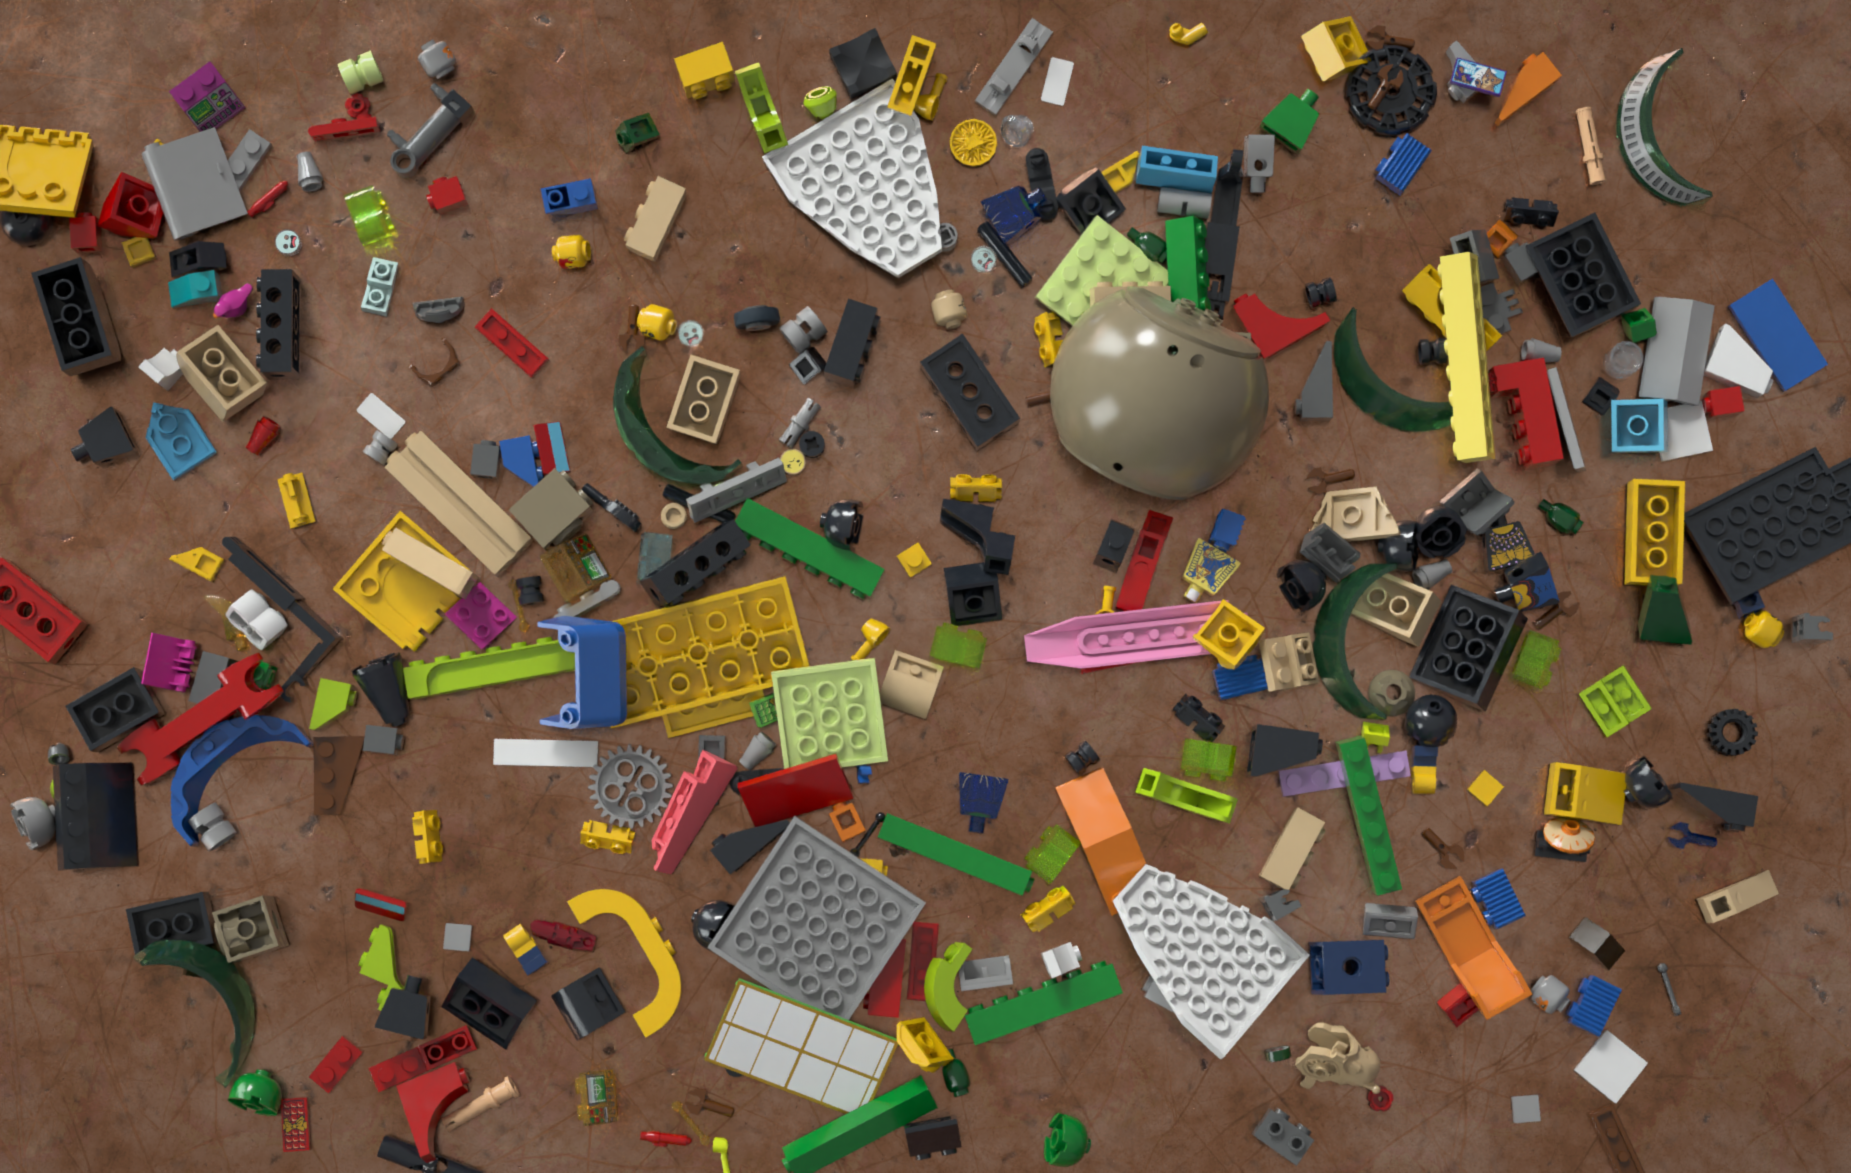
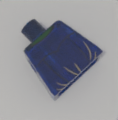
M1016 186L982 200L981 204L1004 244H1012L1041 218L1036 207L1045 202L1047 198L1040 187L1027 193L1023 186Z
M959 772L960 815L970 816L968 832L984 834L986 819H997L1009 779Z

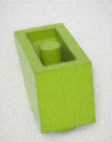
M320 678L309 729L319 731L349 712L350 706L355 705L357 691H354L355 686Z

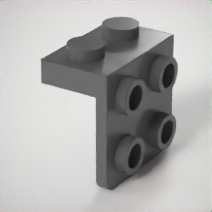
M1478 468L1439 501L1442 506L1456 511L1464 521L1467 531L1474 535L1486 532L1491 527V524L1499 517L1506 515L1510 507L1515 503L1511 497L1496 490L1482 470Z

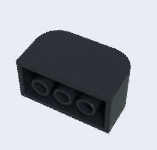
M79 257L31 273L62 372L71 377L121 360L119 345L102 290L88 262Z

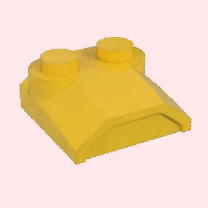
M1223 599L1198 633L1193 635L1192 639L1214 655L1222 667L1235 670L1257 645L1265 632V628Z
M925 1017L900 1021L897 1024L898 1044L910 1061L918 1064L922 1070L934 1073L941 1066L947 1065L954 1059Z

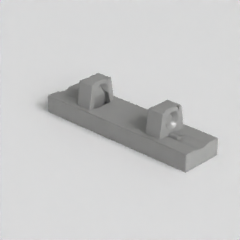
M1032 18L977 96L975 103L996 116L1053 35V31ZM1021 45L1027 46V47L1030 49V52H1031V53L1027 52L1025 49H1023V48L1020 47V46H1021Z
M780 458L761 466L756 461L747 464L748 472L714 487L710 482L700 485L702 492L686 499L690 517L694 523L787 482L784 465Z

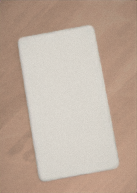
M1054 57L1051 58L1041 97L1042 101L1061 106L1064 105L1074 65L1073 62Z
M370 393L357 408L358 413L390 439L405 424L404 419L373 393Z

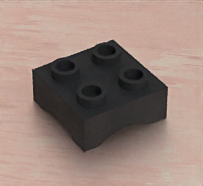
M876 28L851 41L829 49V54L851 99L884 84L892 78H897L895 67L882 44Z

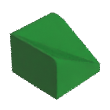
M1646 308L1621 315L1623 330L1633 343L1656 336L1655 319Z

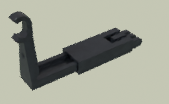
M1233 149L1230 162L1218 169L1211 222H1208L1206 226L1205 248L1208 252L1206 273L1209 279L1210 274L1221 275L1219 292V281H1212L1211 291H1208L1207 287V294L1211 303V310H1218L1217 314H1219V319L1223 320L1225 304H1228L1230 299L1240 226L1236 225L1244 175L1241 167L1244 150Z
M235 536L224 537L222 544L232 553L228 560L284 611H291L323 640V643L319 642L295 672L282 685L284 692L281 694L283 700L294 702L293 697L288 694V689L295 681L300 686H308L304 678L342 637L302 601L304 597L254 551Z

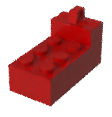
M1544 357L1493 366L1488 371L1490 399L1510 395L1511 399H1508V409L1510 414H1514L1515 424L1512 425L1515 440H1519L1520 449L1517 450L1519 464H1523L1524 470L1552 466L1560 462L1564 458Z

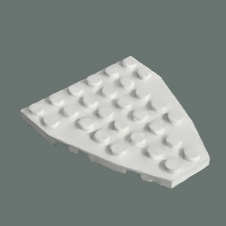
M892 78L787 141L788 145L762 156V159L787 199L847 248L899 278L941 253L942 242L938 197L920 121L914 111L909 116L887 108L895 86V81Z
M1145 864L1117 895L1113 903L1137 954L1181 1024L1219 1059H1222L1310 954L1271 919L1265 916L1261 919L1249 913V908L1243 905L1239 908L1227 902V897L1197 882L1190 880L1187 883L1175 879V874L1161 872L1157 868Z

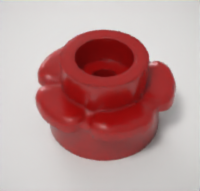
M360 93L353 94L345 102V108L348 110L347 113L350 117L357 118V116L368 114L370 101ZM360 104V107L356 108L355 105Z
M1379 1086L1381 1089L1380 1093L1374 1094L1371 1090L1368 1094V1100L1373 1110H1382L1384 1112L1391 1108L1394 1096L1386 1087ZM1380 1096L1383 1097V1100H1382V1101H1379V1100H1378V1098H1379Z

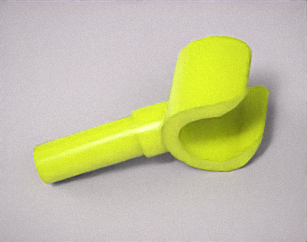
M715 1137L713 1140V1152L721 1153L723 1172L730 1173L727 1158L728 1141L725 1138Z

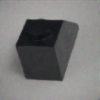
M197 241L169 252L171 277H182L191 273L211 270L217 272L227 268L224 243Z

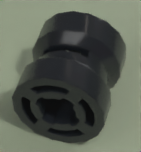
M1331 277L1322 279L1320 283L1310 282L1305 284L1306 296L1311 308L1319 307L1324 302L1328 304L1337 302L1336 290Z
M1437 338L1435 341L1419 339L1418 357L1420 365H1428L1430 362H1437L1438 364L1447 363L1448 355L1444 349L1445 338Z
M541 576L525 577L516 580V586L521 590L518 597L519 606L536 605L545 602L544 594L539 589L542 585Z
M1086 740L1078 745L1077 750L1070 751L1065 755L1066 760L1079 776L1087 771L1089 765H1095L1100 761L1099 756Z

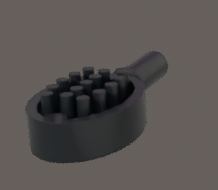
M589 483L582 487V491L633 532H636L642 525L638 521L640 517L617 499L615 501L608 499L607 496H604Z

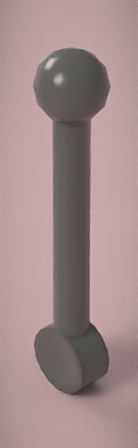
M1661 963L1658 965V971L1662 973L1673 1006L1674 1015L1679 1016L1681 1011L1677 1005L1667 975L1668 967L1665 963Z

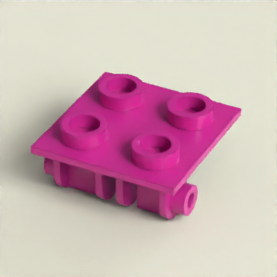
M481 582L469 592L466 599H460L445 613L481 650L488 648L492 643L491 641L517 618Z
M151 633L141 684L186 692V687L189 688L190 686L188 685L190 678L188 672L193 671L189 667L190 664L194 665L191 659L194 658L195 649L197 650L195 646L196 641Z

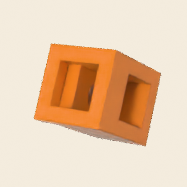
M846 801L832 806L833 812L829 813L842 842L866 831L853 803L847 805ZM848 815L851 817L849 825L842 824L841 819L843 816Z

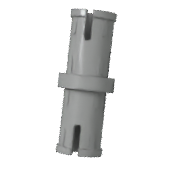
M810 398L806 399L798 414L792 416L790 419L792 421L778 439L784 444L789 436H792L786 445L791 449L803 431L808 430V424L821 408L818 403H815L809 411L808 409L813 403V400Z

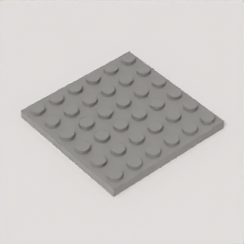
M794 816L709 944L708 949L772 991L849 1020L926 902Z

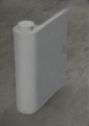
M215 127L163 145L156 142L144 147L145 151L141 155L174 241L188 238L197 234L200 230L248 214Z

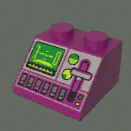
M211 61L169 91L200 132L214 127L217 130L246 108Z

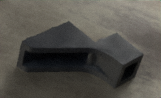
M943 499L940 522L979 548L984 558L983 571L1009 575L1016 535L990 531L994 507Z

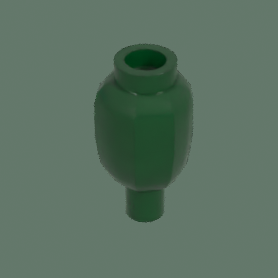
M1133 227L1129 230L1127 236L1135 241V245L1141 249L1149 260L1160 262L1161 264L1167 260L1166 242L1162 238L1148 231L1140 233Z
M1543 499L1538 506L1546 512L1548 522L1565 534L1572 532L1576 535L1584 524L1580 520V514L1566 504H1551Z
M949 1049L948 1051L954 1059L943 1066V1077L948 1091L953 1093L954 1097H959L969 1093L968 1088L971 1085V1081L965 1064L961 1060L956 1059L953 1049Z

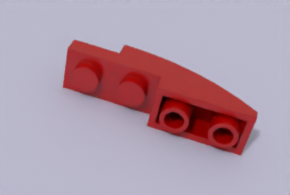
M1152 510L1148 511L1117 601V609L1123 611L1143 609L1173 522V517Z
M467 1025L374 1065L368 1068L379 1093L477 1048Z

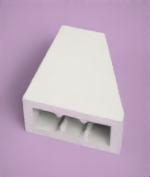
M1724 324L1719 328L1706 360L1704 376L1730 387L1740 386L1742 392L1759 398L1764 393L1767 394L1773 384V379L1770 378L1773 370L1730 325Z

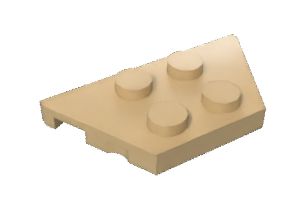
M1377 487L1327 492L1322 501L1321 509L1317 511L1313 519L1314 525L1312 530L1322 523H1326L1347 542L1401 535V531Z

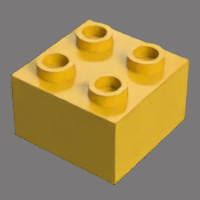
M723 42L674 58L687 99L691 97L693 99L705 97L708 91L717 89V91L728 89L732 86L731 83L735 82L733 69Z

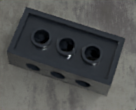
M261 269V277H257V292H261V302H257L256 313L257 317L261 318V328L256 330L257 343H260V353L256 354V367L269 380L300 379V277L292 269ZM281 296V299L275 302V300ZM278 322H281V324L277 328H275V325ZM281 347L280 351L275 353V350Z
M964 334L956 337L920 361V368L977 451L1020 422V417ZM952 366H958L963 372L959 376H952L948 370ZM967 387H972L977 391V394L972 398H968L963 394V390ZM981 408H986L991 412V416L987 419H982L978 416L977 411Z
M734 519L721 523L639 582L656 607L665 605V607L673 606L685 598L682 593L694 591L705 584V577L709 578L712 575L714 577L725 570L726 566L724 564L726 562L729 564L747 554L745 549L751 546V544ZM674 576L677 578V584L674 581Z

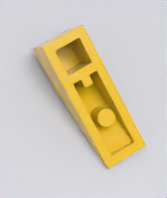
M912 35L887 108L909 116L912 115L934 55L936 43Z

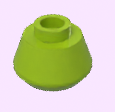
M819 87L806 94L803 104L813 116L825 119L832 115L836 109L837 93L831 87Z

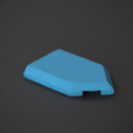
M153 402L151 419L145 438L173 480L181 478L217 453L189 409Z

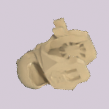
M1316 1023L1308 1030L1309 1039L1317 1043L1319 1047L1310 1046L1303 1056L1296 1058L1295 1066L1302 1072V1075H1305L1304 1080L1300 1082V1086L1310 1089L1316 1080L1319 1082L1332 1081L1339 1085L1349 1084L1355 1087H1365L1372 1090L1374 1094L1380 1093V1087L1374 1083L1380 1070V1058L1369 1046L1362 1048L1354 1035L1344 1026ZM1350 1046L1351 1049H1350L1349 1053H1348V1054H1345L1347 1048Z

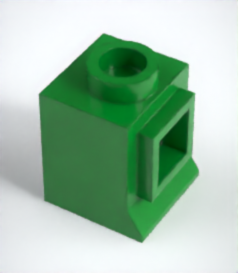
M261 662L253 673L255 684L263 690L270 689L278 667Z

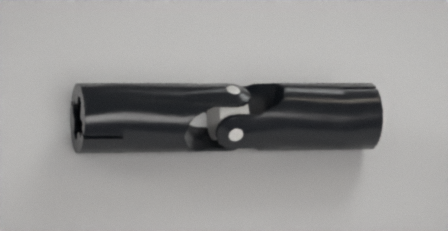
M389 1135L384 1136L377 1154L379 1158L408 1169L421 1170L422 1173H436L438 1161H441L447 1167L444 1172L439 1173H484V1171L435 1154L436 1160L425 1163L420 1158L417 1146Z

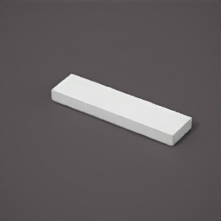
M494 739L493 765L593 767L598 765L599 742Z

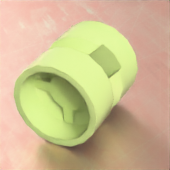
M371 50L358 55L357 61L348 59L338 63V68L350 95L364 90L365 84L373 86L384 81Z

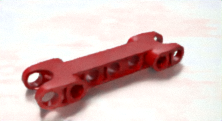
M260 652L246 657L220 672L217 677L223 687L161 728L157 720L153 719L130 733L117 746L121 755L132 749H137L145 755L147 766L137 778L141 786L163 777L176 769L181 760L177 752L202 736L208 729L221 723L237 711L241 713L244 720H247L272 704L284 692L280 684L267 690H263L255 684L253 673L264 660Z

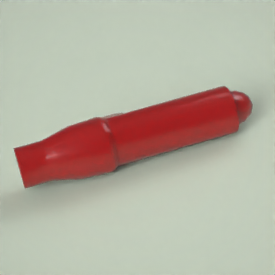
M280 181L264 196L259 198L247 213L253 218L256 214L262 211L265 212L275 203L274 200L287 189L288 182Z
M641 1131L640 1140L651 1142L654 1146L667 1147L668 1144L686 1146L692 1142L686 1135L657 1131Z

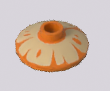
M1557 817L1551 819L1545 824L1543 831L1545 840L1552 847L1569 854L1587 852L1593 847L1595 841L1592 829L1580 820Z

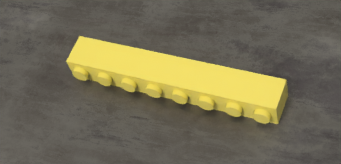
M1471 252L1441 256L1440 264L1438 265V275L1442 280L1443 289L1440 290V300L1444 305L1445 315L1442 316V324L1447 334L1444 349L1449 357L1446 373L1448 380L1451 381V391H1449V402L1453 406L1451 427L1455 432L1456 442L1453 443V452L1457 460L1464 463L1495 459L1478 256Z

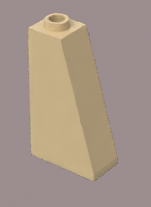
M397 528L393 532L389 531L382 541L384 545L382 550L464 599H466L479 578L470 570Z

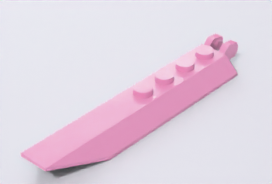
M1221 601L1074 617L1024 635L1026 658L1029 662L1074 668H1091L1211 654L1192 638L1215 612Z

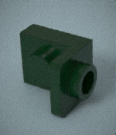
M649 112L623 121L615 130L617 142L623 147L625 153L632 151L637 145L657 139L660 135Z

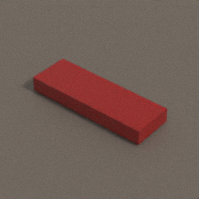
M492 308L475 326L476 330L532 379L549 361L548 357Z
M913 922L907 1000L926 1001L924 983L929 964L933 958H936L939 930V924Z

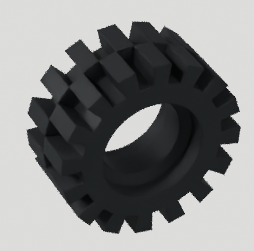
M1727 709L1717 713L1711 719L1712 722L1708 724L1707 728L1709 729L1707 738L1710 737L1711 739L1710 745H1714V750L1726 756H1736L1749 751L1756 742L1754 740L1755 736H1758V731H1755L1757 724L1752 721L1754 718L1751 715L1748 716L1746 711L1738 709ZM1729 722L1738 724L1742 730L1741 738L1737 742H1729L1723 735L1724 726Z

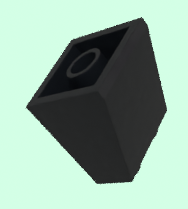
M1261 724L1253 726L1246 778H1255L1316 759V756L1321 755L1323 739H1319L1318 732Z

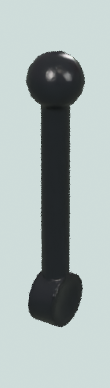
M878 812L876 814V820L856 848L850 850L852 854L857 857L860 856V850L878 824L885 820L884 813Z

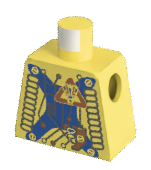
M1198 538L1182 576V579L1190 584L1184 597L1193 603L1199 601L1203 592L1213 597L1241 563Z

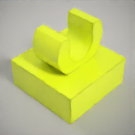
M1363 722L1361 733L1362 737L1366 740L1367 748L1370 744H1376L1377 753H1381L1383 746H1388L1389 725Z

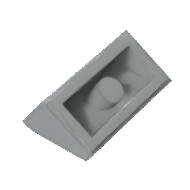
M1366 903L1364 908L1363 935L1415 939L1418 921L1417 908Z

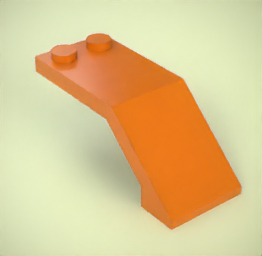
M1101 767L1055 788L1084 849L1108 910L1113 916L1118 913L1113 900L1145 866L1146 861L1105 770Z
M1461 876L1415 900L1419 911L1452 971L1486 1020L1532 995L1521 972L1515 968L1496 941Z

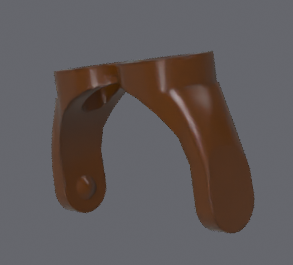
M445 337L441 338V340L449 348L450 357L447 365L441 372L433 375H423L416 370L415 366L409 365L416 376L431 387L437 385L446 374L451 373L460 365L454 348Z

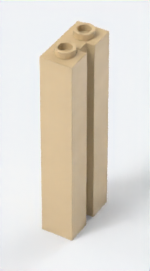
M422 431L418 434L414 432L404 442L407 447L401 453L395 451L386 460L388 464L385 468L498 577L534 540Z

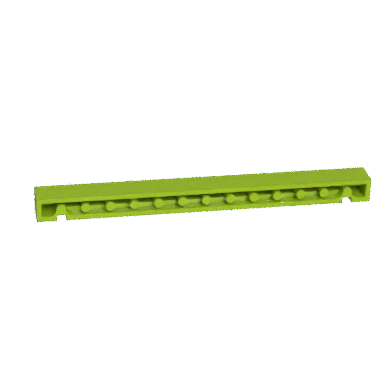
M552 637L537 639V644L527 645L526 642L511 644V649L501 650V646L486 648V653L476 655L475 651L460 653V658L450 659V655L436 657L434 658L435 662L425 664L424 660L409 662V667L403 668L408 699L415 700L575 671V652L565 651L560 646L558 640L552 641Z

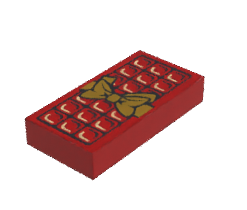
M308 1097L282 1099L283 1152L311 1150Z

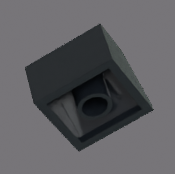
M984 562L943 568L952 627L1002 620L997 573L983 571Z

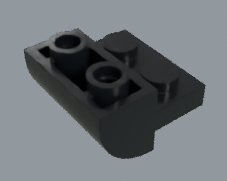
M600 968L593 970L551 995L577 1041L625 1013Z

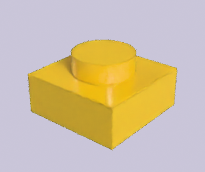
M919 543L914 544L896 556L910 578L932 565Z

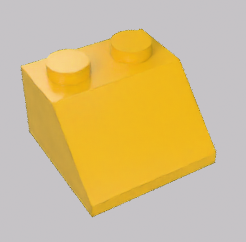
M1351 16L1322 22L1301 36L1305 43V49L1310 54L1316 66V71L1323 81L1339 78L1352 72L1353 69L1361 64L1365 65L1368 63L1366 58L1357 60L1368 50Z

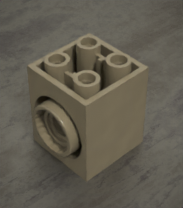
M555 468L509 509L547 553L555 547H560L572 538L583 526V521L594 512L590 507L593 504L591 499L581 489L576 492L573 488L576 484L564 470L559 473Z
M262 895L212 912L215 920L216 937L228 963L242 962L289 946L273 896Z

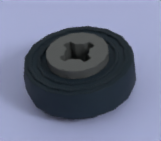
M766 305L744 308L742 311L734 314L735 326L737 329H746V331L770 328L772 325L780 322L779 310L776 307H768Z

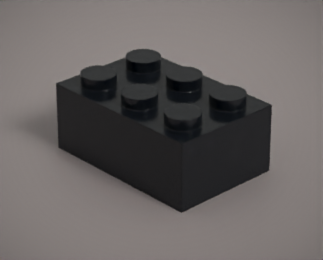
M848 298L824 369V378L826 380L853 389L856 382L861 383L865 371V365L862 364L864 358L869 359L873 348V341L870 340L872 334L877 335L881 324L878 308Z
M133 667L65 706L90 751L97 753L129 735L145 723L165 714L150 686L141 684L143 673L140 669Z
M209 892L194 893L126 909L136 961L217 944L218 940L214 928L215 920L212 914Z

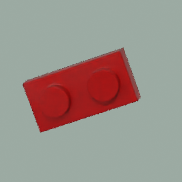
M342 1036L311 1073L309 1078L327 1093H331L363 1054V1051L345 1036Z

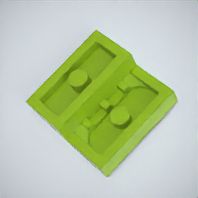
M1624 665L1579 693L1606 737H1609L1652 709Z

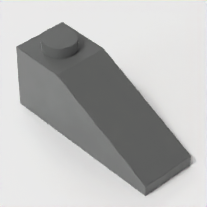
M1326 341L1299 395V399H1295V414H1299V421H1331L1333 418L1332 341Z

